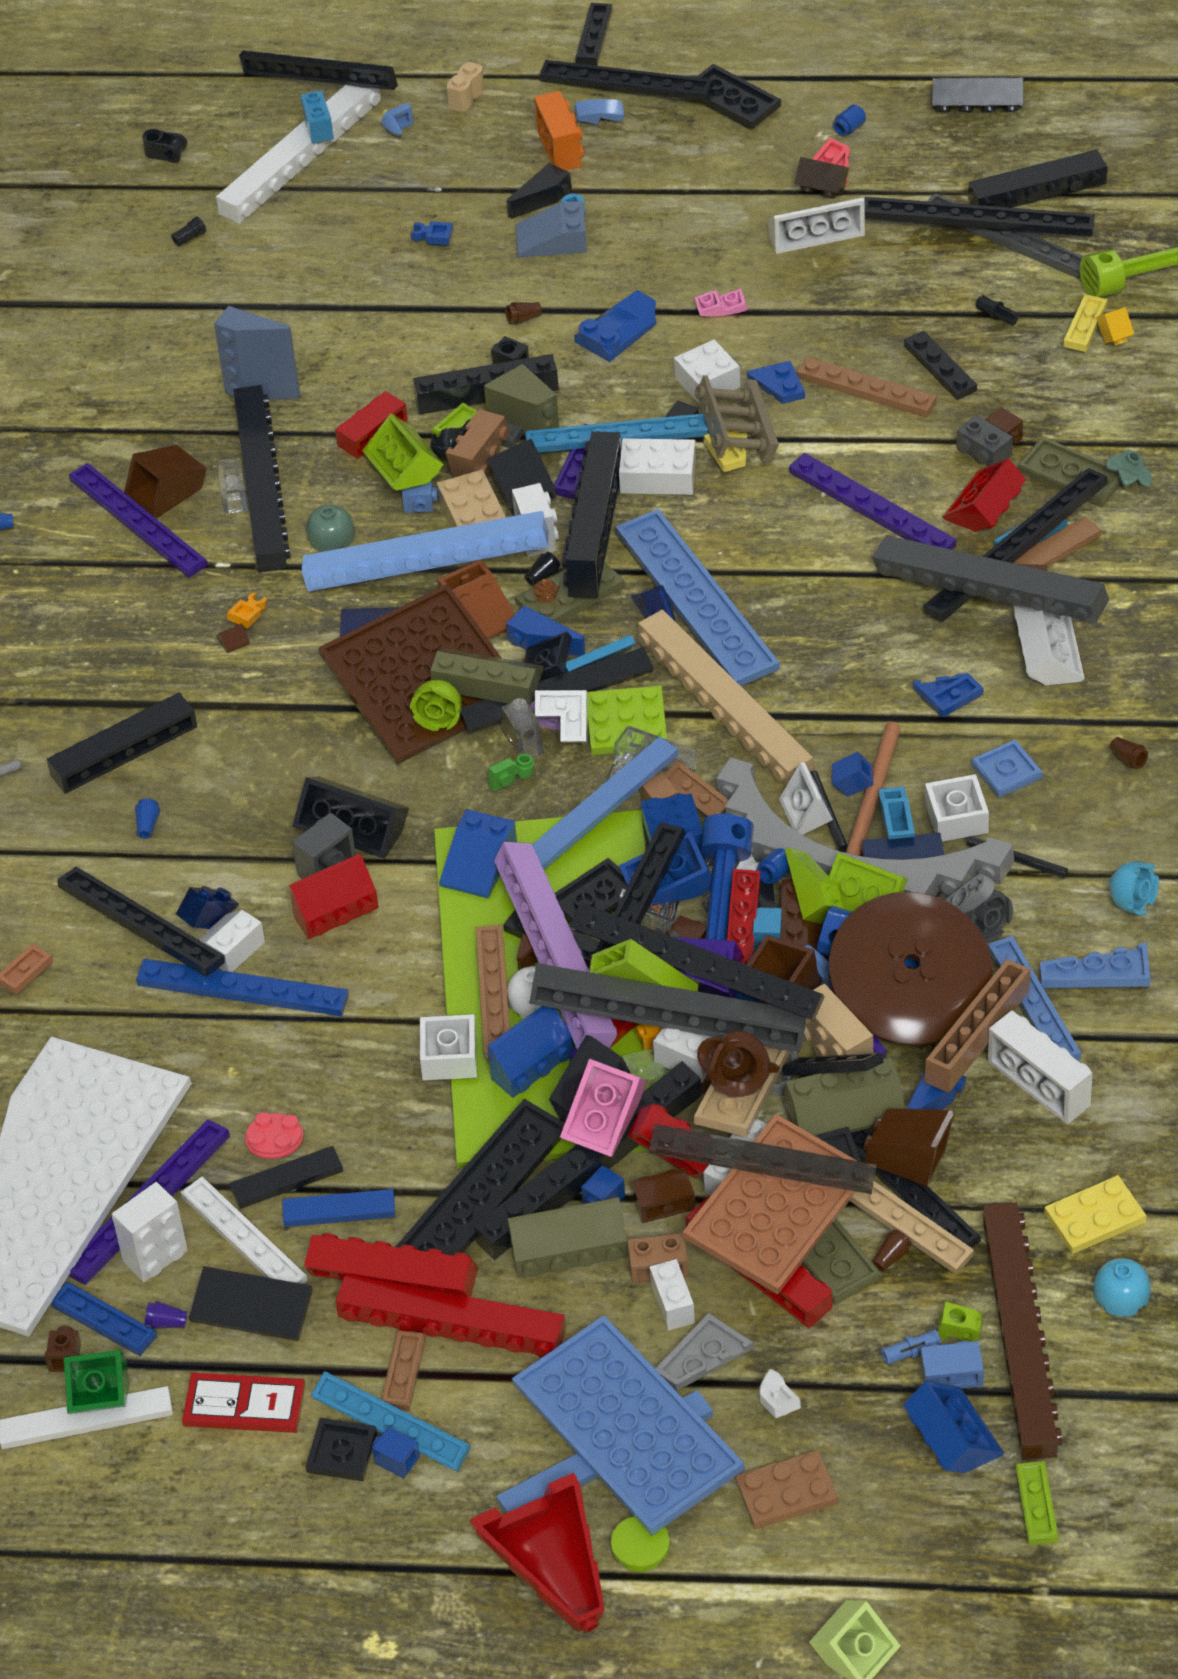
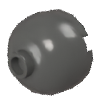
M994 889L986 901L965 914L977 926L985 942H990L1004 933L1001 929L1006 922L1010 924L1013 915L1012 901L1004 893Z

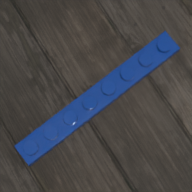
M149 959L143 960L136 978L137 986L340 1017L343 1015L349 997L348 989L215 970L205 977L187 965Z

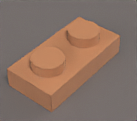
M32 943L0 972V985L17 995L53 963L52 955Z

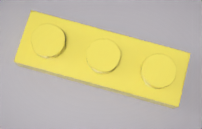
M1084 295L1064 338L1063 347L1087 352L1098 327L1096 317L1104 314L1107 307V299Z

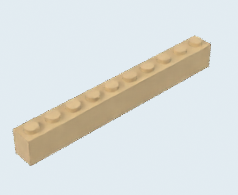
M663 609L638 622L639 634L637 637L639 643L644 648L647 647L652 652L654 658L658 662H662L667 667L669 673L673 677L676 676L682 682L684 688L687 691H691L697 697L699 703L702 706H706L712 712L714 718L717 721H721L727 727L729 733L732 736H736L742 742L744 748L747 751H751L757 757L759 763L764 767L766 766L773 773L778 782H782L787 786L800 762L805 763L809 771H813V757Z

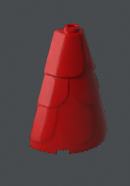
M574 1472L549 1483L544 1496L503 1515L495 1507L470 1519V1526L476 1533V1536L501 1558L513 1573L536 1591L537 1597L572 1628L576 1631L583 1630L584 1633H588L599 1626V1620L604 1613L598 1564L594 1561L590 1529L586 1522L581 1487Z

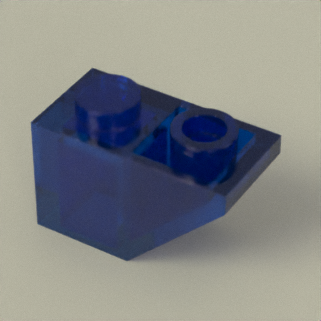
M206 886L201 888L189 887L176 915L193 928L210 929L223 916L235 910L239 903L231 897L232 894L228 890L221 887L217 889H211Z

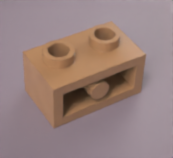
M668 1233L662 1236H642L636 1239H627L632 1284L650 1282V1266L675 1259L678 1261L683 1277H689L685 1239L682 1238L683 1233Z

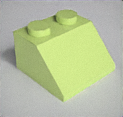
M846 1600L809 1641L825 1664L846 1679H872L900 1647V1644L869 1603L861 1600Z

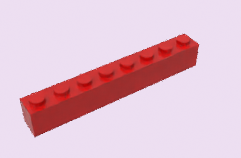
M345 1274L336 1298L338 1317L347 1321H360L377 1327L387 1326L401 1331L425 1333L430 1337L440 1336L457 1342L466 1341L477 1343L484 1347L503 1348L515 1353L535 1354L541 1358L562 1344L566 1332L564 1314Z

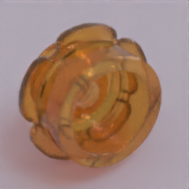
M548 579L541 580L534 586V594L542 602L554 600L558 592V586Z

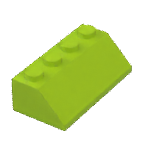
M392 413L362 450L389 485L396 491L428 484L439 474L443 463L417 432Z

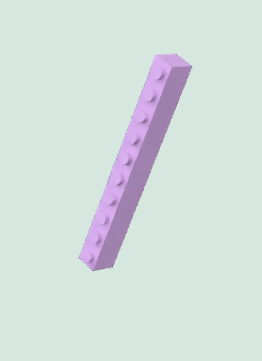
M503 842L494 862L539 963L589 972L590 970L583 959L581 950L578 948L572 930L568 926L564 913L559 906L556 895L550 886L547 875L540 864L539 857L536 855L532 844ZM560 1009L577 1050L586 1035L592 1036L608 1048L616 1039L617 1032L611 1018Z

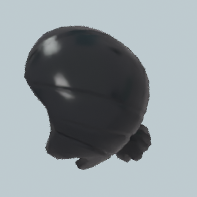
M471 419L467 420L462 427L441 430L439 437L436 434H432L430 449L438 458L448 461L445 452L448 448L454 449L458 444L456 438L458 435H465L468 431L466 425Z

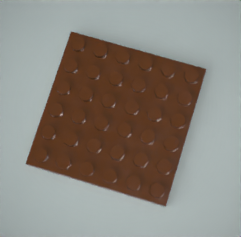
M448 584L320 646L318 652L397 764L466 730L460 716L457 723L451 729L446 730L447 727L439 728L438 731L426 729L414 720V713L412 709L410 710V704L417 688L431 680L430 670L437 651L447 648L502 658ZM460 695L462 707L486 700Z

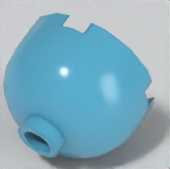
M1131 861L1122 864L1109 880L1111 897L1115 905L1131 914L1139 916L1146 914L1148 911L1143 910L1148 902L1153 905L1158 893L1159 876L1154 875L1153 869H1156V867L1151 863L1142 861Z
M1127 1258L1113 1259L1105 1263L1097 1271L1093 1285L1094 1299L1097 1304L1099 1302L1105 1308V1312L1111 1315L1124 1317L1137 1314L1138 1309L1143 1306L1145 1308L1150 1299L1151 1285L1149 1275L1134 1260Z

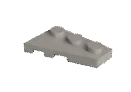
M708 1313L655 1370L674 1390L678 1391L754 1349L753 1342Z

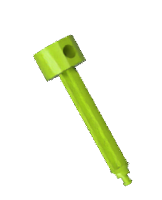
M1178 247L1123 261L1116 251L1112 249L1085 255L1080 262V276L1083 287L1088 295L1100 298L1121 293L1125 287V277L1178 265Z

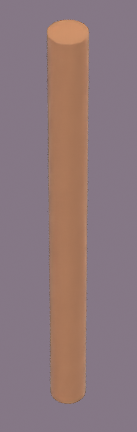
M895 722L886 724L872 768L873 785L865 790L846 850L848 854L862 855V840L867 839L879 800V789L883 788L901 730L900 725Z

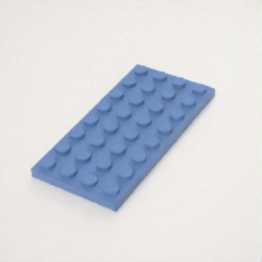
M604 1315L512 1378L513 1385L651 1536L745 1470L744 1462Z

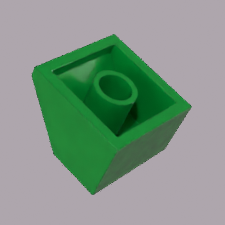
M121 1350L64 1357L68 1414L126 1406L129 1389L127 1359Z

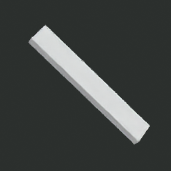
M200 1177L181 1191V1197L264 1277L300 1284L308 1281L307 1275L203 1177Z
M165 1386L130 1393L127 1395L125 1407L68 1414L66 1406L1 1419V1448L3 1450L172 1416L173 1410L169 1388Z

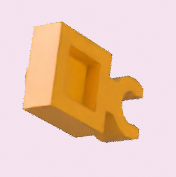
M253 592L248 596L247 602L240 599L227 612V620L238 625L243 624V627L248 629L261 617V611L267 606V598L264 597L262 600L256 601V593Z

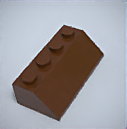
M782 879L781 939L801 946L810 945L817 951L824 923L819 924L803 920L793 879Z

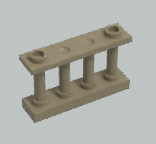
M703 375L700 385L696 387L695 396L701 406L712 439V447L715 448L717 457L723 458L727 446L757 449L762 462H772L779 443L757 380L747 379L745 387L741 391L712 388L708 376ZM716 398L740 400L743 407L717 404ZM721 414L745 416L749 423L723 421ZM727 431L749 432L754 436V439L728 437Z

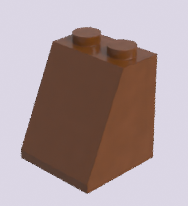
M178 445L134 453L124 493L153 517L158 518L202 489L207 468Z
M766 935L747 963L750 967L811 990L820 986L815 950Z
M887 1108L883 1118L878 1117L873 1128L874 1135H868L863 1147V1150L867 1152L865 1163L928 1186L946 1151L954 1112L950 1110Z

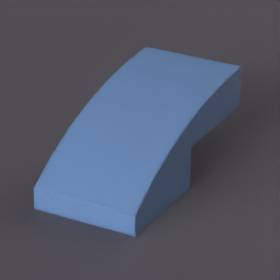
M591 99L576 102L574 105L576 120L598 124L599 119L603 118L622 122L624 117L623 104L619 100Z

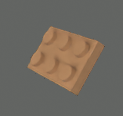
M819 1450L735 1476V1482L754 1529L839 1504L838 1495Z

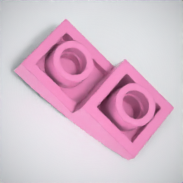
M741 288L721 296L718 295L717 290L695 297L700 316H726L748 310Z

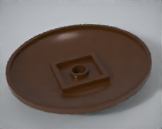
M896 892L876 897L864 903L845 919L835 935L830 950L829 977L833 993L874 1037L897 1045L925 1046L938 1043L943 1039L992 978V964L984 937L973 921L960 909L945 900L928 894ZM908 958H913L918 961L919 967L909 969L904 961Z

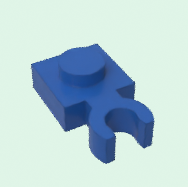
M430 221L429 226H425L423 223L416 222L413 224L414 231H411V238L414 241L426 239L427 244L449 245L453 233V223Z

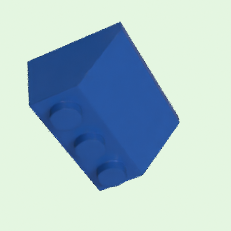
M541 1006L487 1046L491 1079L514 1098L520 1092L526 1091L539 1078L548 1075L558 1064L567 1061L571 1057V1051L574 1049L573 1038L556 1008Z
M925 1381L903 1404L909 1413L910 1421L919 1428L924 1436V1442L938 1457L939 1465L948 1472L965 1474L1004 1454V1451L961 1387Z

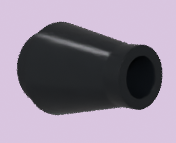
M549 551L545 554L541 553L524 578L529 585L534 587L539 582L557 573L560 562Z

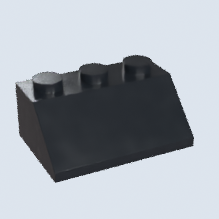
M586 1035L549 1098L559 1119L563 1122L567 1120L589 1059L631 1074L623 1057L590 1035Z

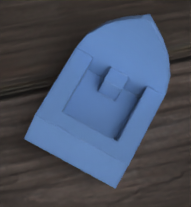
M404 103L386 111L381 121L382 125L391 134L401 136L402 129L413 125L412 107L408 103Z

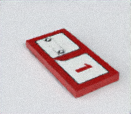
M191 1372L182 1418L183 1426L297 1433L306 1385L305 1379Z

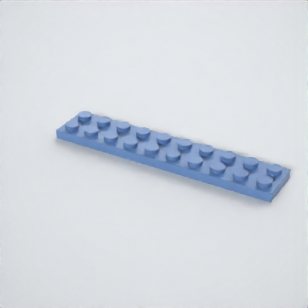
M659 509L615 526L617 536L709 655L740 686L780 669V662Z

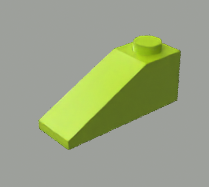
M790 847L786 848L785 853L803 920L822 924L832 905L844 909L838 886L805 851Z

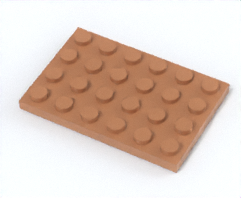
M775 1114L684 1229L682 1238L778 1295L869 1176L870 1168Z

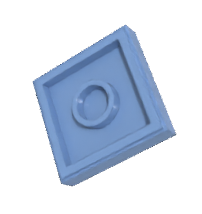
M1016 739L971 759L972 767L998 798L1043 778V772Z

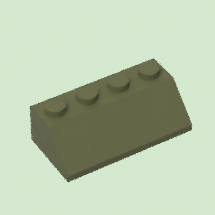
M445 648L437 651L430 672L431 680H444L456 687L460 695L523 706L522 699H524L528 703L527 705L531 707L543 672V666Z
M891 1057L884 1058V1063L868 1071L820 1073L786 1081L784 1102L793 1124L814 1136L849 1127L852 1133L873 1128L877 1118H883L887 1108L905 1109L900 1078Z
M619 1197L508 1218L511 1251L517 1278L534 1277L537 1274L553 1271L560 1272L569 1268L586 1267L595 1263L617 1261L628 1257L627 1239Z

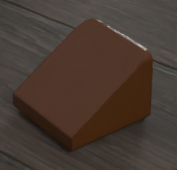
M526 934L522 935L517 954L518 971L524 967L533 966L538 961Z

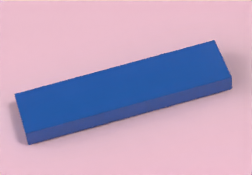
M394 1189L283 1199L284 1227L395 1217Z
M69 1282L65 1283L51 1302L52 1308L138 1356H141L157 1338V1333L152 1328Z

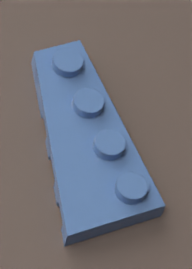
M1147 943L1137 944V948L1126 950L1125 947L1114 948V953L1100 955L1099 952H1092L1081 959L1071 956L1040 962L1041 985L1043 988L1150 987Z

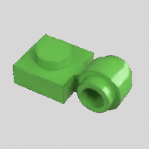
M520 754L514 761L508 758L489 767L488 787L495 792L514 783L515 775L520 779L529 778L534 773V760L528 754Z

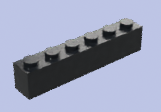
M1096 149L968 182V200L971 205L1013 208L1107 184V164Z
M553 354L413 378L415 400L419 415L455 409L462 403L468 406L486 403L484 385L522 364L552 391H558V374Z
M179 692L47 758L50 776L66 794L197 728L195 711Z

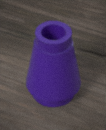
M157 1300L155 1303L148 1302L145 1325H151V1328H185L188 1311H182Z

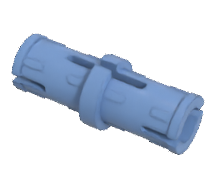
M933 1329L915 1337L909 1335L904 1337V1341L881 1348V1354L885 1364L888 1366L891 1363L908 1357L911 1359L917 1358L918 1354L921 1353V1347H927L932 1344L941 1345V1340L937 1331ZM922 1343L919 1346L900 1352L902 1349Z

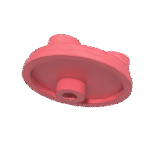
M262 1112L257 1114L245 1135V1143L248 1150L255 1156L265 1159H277L288 1156L296 1151L303 1141V1130L298 1123V1118L294 1115L281 1113L269 1114Z

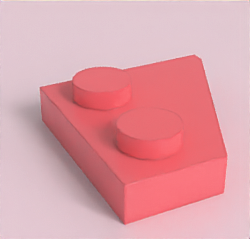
M830 137L812 159L849 167L850 147Z

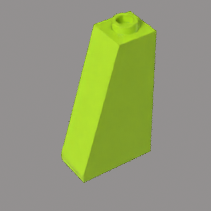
M632 939L592 954L590 973L698 992L699 984Z

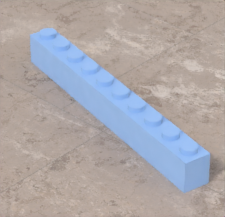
M538 511L304 555L301 572L309 592L548 547L549 531L544 512Z

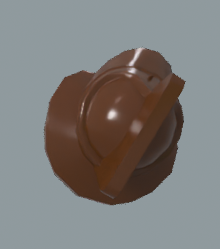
M735 1030L726 1033L723 1038H708L702 1041L698 1047L697 1058L699 1064L708 1074L711 1084L718 1092L730 1097H744L754 1094L761 1089L769 1073L779 1072L780 1066L770 1062L768 1052L762 1042L749 1032Z

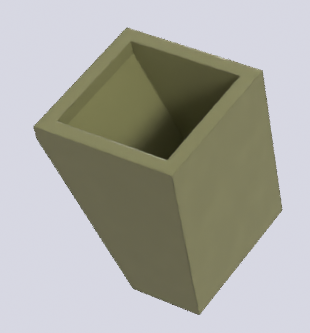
M523 364L484 385L486 411L505 416L508 423L523 427V434H525V431L559 428L557 394Z

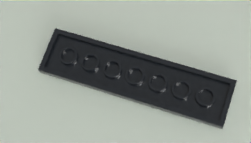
M523 1099L395 1247L401 1248V1245H410L416 1247L419 1251L426 1252L428 1249H437L446 1255L453 1256L454 1253H464L476 1239L474 1225L516 1193L562 1139L560 1136L565 1122Z

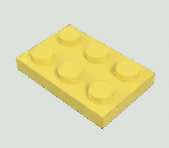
M1119 1175L1044 1207V1214L1071 1254L1146 1223L1147 1215Z

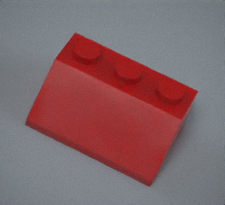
M1009 458L978 470L942 517L946 521L975 532L985 528L989 530L998 523L997 518L1010 507L1009 502L1011 499L1020 494L1022 491L1021 486L1026 481V478Z
M360 853L289 885L294 919L308 940L379 908L377 891Z

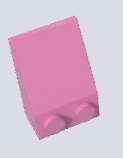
M589 1059L560 1138L612 1157L639 1105L647 1080Z

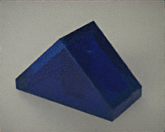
M663 585L653 586L631 595L632 600L645 619L663 609L675 621V616Z

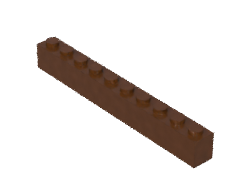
M1017 1202L983 1205V1226L1021 1459L1023 1461L1056 1458L1057 1446L1062 1445L1061 1428H1055L1054 1421L1058 1420L1057 1404L1051 1403L1050 1396H1054L1052 1378L1047 1379L1046 1372L1050 1371L1048 1354H1043L1042 1348L1046 1347L1044 1330H1039L1038 1324L1041 1323L1040 1306L1034 1305V1300H1037L1036 1283H1031L1030 1276H1033L1032 1259L1026 1258V1253H1029L1028 1236L1022 1235V1230H1025L1024 1213H1019Z

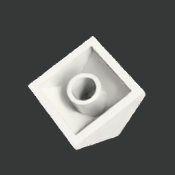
M800 762L781 794L779 801L791 827L801 835H804L833 819L805 763Z

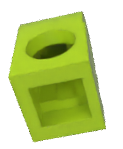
M945 1301L939 1316L937 1333L940 1339L947 1340L950 1336L961 1341H978L983 1316L977 1310Z

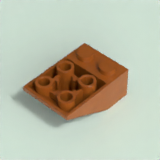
M481 560L437 579L438 588L445 584L450 586L488 639L507 631L506 623L515 613L494 575Z

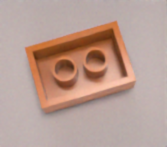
M560 91L535 96L537 133L551 164L564 170L582 167L581 157H584L583 147L580 144V140L583 139L580 126H576V118L573 112L570 113L568 100L563 98Z

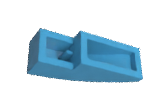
M905 786L879 789V807L888 839L915 837Z

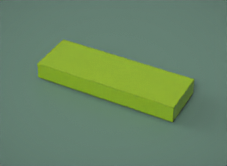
M1045 1461L1017 1463L1015 1470L1028 1545L1058 1542V1532Z

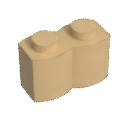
M466 62L459 68L458 74L448 81L447 96L450 109L464 112L471 107L473 99L483 93L482 65Z

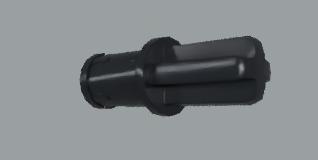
M984 295L980 296L976 301V309L988 313L992 319H1000L1011 325H1015L1019 319V314L1005 307L1003 302H995Z

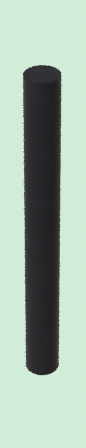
M815 770L810 771L833 819L827 824L838 851L845 852L848 845L818 772Z
M969 836L967 846L974 847L986 841ZM1013 850L1014 862L1062 878L1067 876L1068 868Z

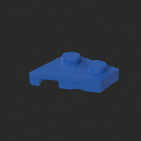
M791 361L747 371V379L757 380L764 392L773 395L782 404L805 399V390Z
M968 673L957 674L952 677H936V682L922 684L921 680L913 682V689L942 717L983 695L984 688Z

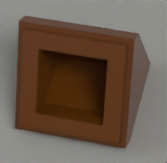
M243 624L216 635L227 653L250 644Z

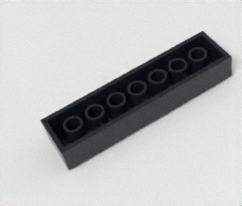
M592 431L590 441L585 442V456L587 457H582L583 472L579 473L578 479L580 488H576L575 502L577 504H573L572 519L574 520L569 521V535L571 536L566 537L565 549L567 553H563L562 568L567 570V572H564L563 584L564 587H568V597L598 598L620 486L621 433Z

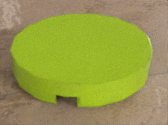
M630 1517L619 1523L612 1532L611 1551L613 1558L623 1564L624 1568L637 1572L649 1571L658 1567L659 1563L667 1558L670 1538L665 1527L651 1536L635 1517Z

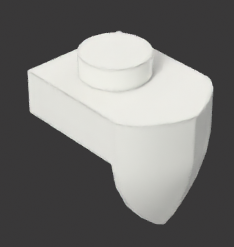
M769 1369L760 1385V1403L775 1418L800 1409V1398L785 1384L784 1379L778 1372Z

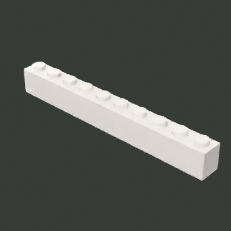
M345 85L326 101L331 116L334 139L311 143L305 121H303L216 196L218 213L240 224L381 101L380 89Z

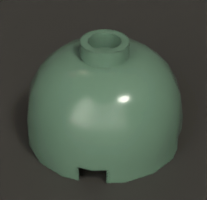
M325 505L315 509L309 516L306 524V535L315 550L325 552L342 546L344 548L348 547L354 541L355 527L351 515L344 508L337 505Z

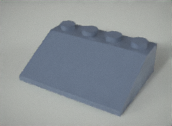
M228 306L214 323L225 394L234 397L233 389L262 385L263 394H268V399H298L300 397L291 327Z

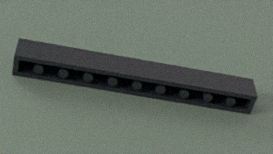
M262 385L235 388L233 390L258 573L287 569L286 559L291 558L289 544H284V541H288L287 528L281 527L282 524H286L284 509L279 510L280 507H284L282 493H277V491L281 490L279 476H274V474H279L277 459L272 460V457H277L275 443H270V441H274L272 426H267L272 424L270 410L265 411L266 408H270L268 394H263Z
M683 1061L643 1092L639 1105L612 1157L579 1144L575 1145L475 1224L476 1243L493 1260H496L511 1248L508 1218L559 1209L582 1191L581 1187L602 1165L610 1169L639 1146L638 1143L629 1139L627 1135L640 1108L657 1104L664 1107L668 1111L667 1114L674 1118L702 1096L701 1078Z

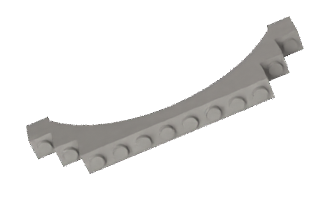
M730 757L716 778L718 792L729 800L725 805L726 814L744 817L753 822L754 831L751 855L754 859L760 861L776 848L786 849L790 847L807 852L829 876L839 852L908 878L904 892H917L935 897L939 891L947 895L953 894L978 874H983L995 883L1001 884L1014 864L1013 844L988 837L986 842L962 851L921 859H877L840 852L801 835L784 823L770 809L755 785L753 764Z

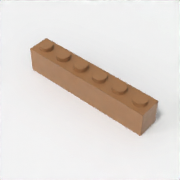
M1009 959L1005 960L927 1057L925 1083L947 1093L952 1090L987 1046L989 1028L1011 1010L1014 1011L1029 993L1030 968Z

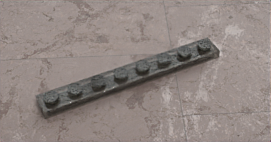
M657 1124L654 1126L649 1148L650 1154L872 1194L877 1168L876 1164Z

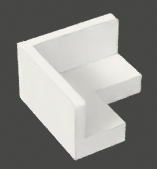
M535 691V717H561V743H582V745H588L587 691Z

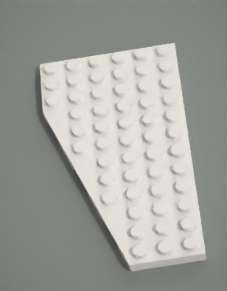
M50 1037L11 1095L0 1135V1328L28 1337L31 1335L69 1276L72 1267L74 1268L80 1259L82 1252L98 1231L191 1086L190 1077Z

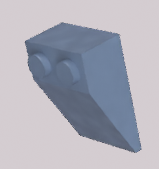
M583 201L558 203L517 223L518 258L587 252Z

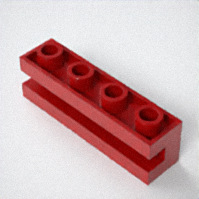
M733 869L727 941H735L742 950L741 963L747 965L754 954L753 927L759 900L760 871Z

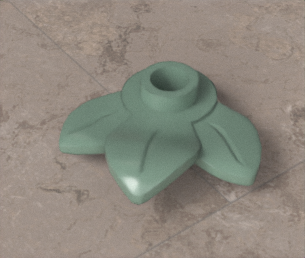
M1126 450L1121 455L1110 457L1107 461L1106 469L1118 472L1124 487L1138 481L1145 488H1149L1152 482L1150 471L1143 465L1142 457L1135 451Z

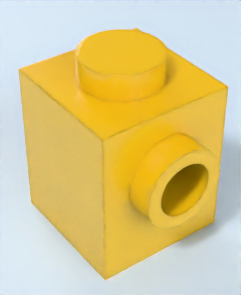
M1126 307L1096 317L1105 344L1113 342L1114 346L1125 343L1128 341L1127 337L1134 334Z

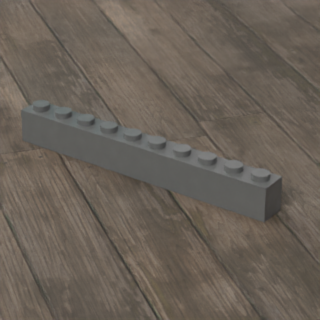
M885 535L872 556L878 573L884 576H894L906 581H916L928 586L942 587L949 591L955 590L971 596L977 595L993 601L999 600L1015 606L1020 605L1037 611H1047L1058 616L1064 615L1077 618L1080 621L1096 623L1109 602V597L1103 583Z
M536 963L529 1004L713 1037L723 1038L726 1033L735 1030L751 1033L764 1046L797 1052L801 1050L806 1018L769 1004Z

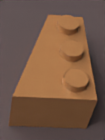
M479 409L466 425L468 431L465 435H458L456 438L458 444L454 449L448 448L445 452L453 478L482 469L486 477H488L490 469L487 458L498 454L502 442L506 441L509 436L510 429L505 416Z

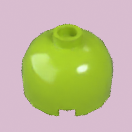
M433 679L417 688L410 704V710L412 709L414 713V720L422 727L432 731H438L439 728L447 727L446 730H448L459 719L462 710V700L456 687L451 683Z

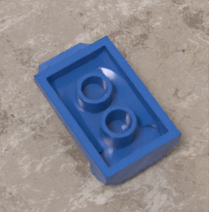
M636 290L595 320L587 319L579 324V332L574 335L575 343L611 362L656 325V301Z

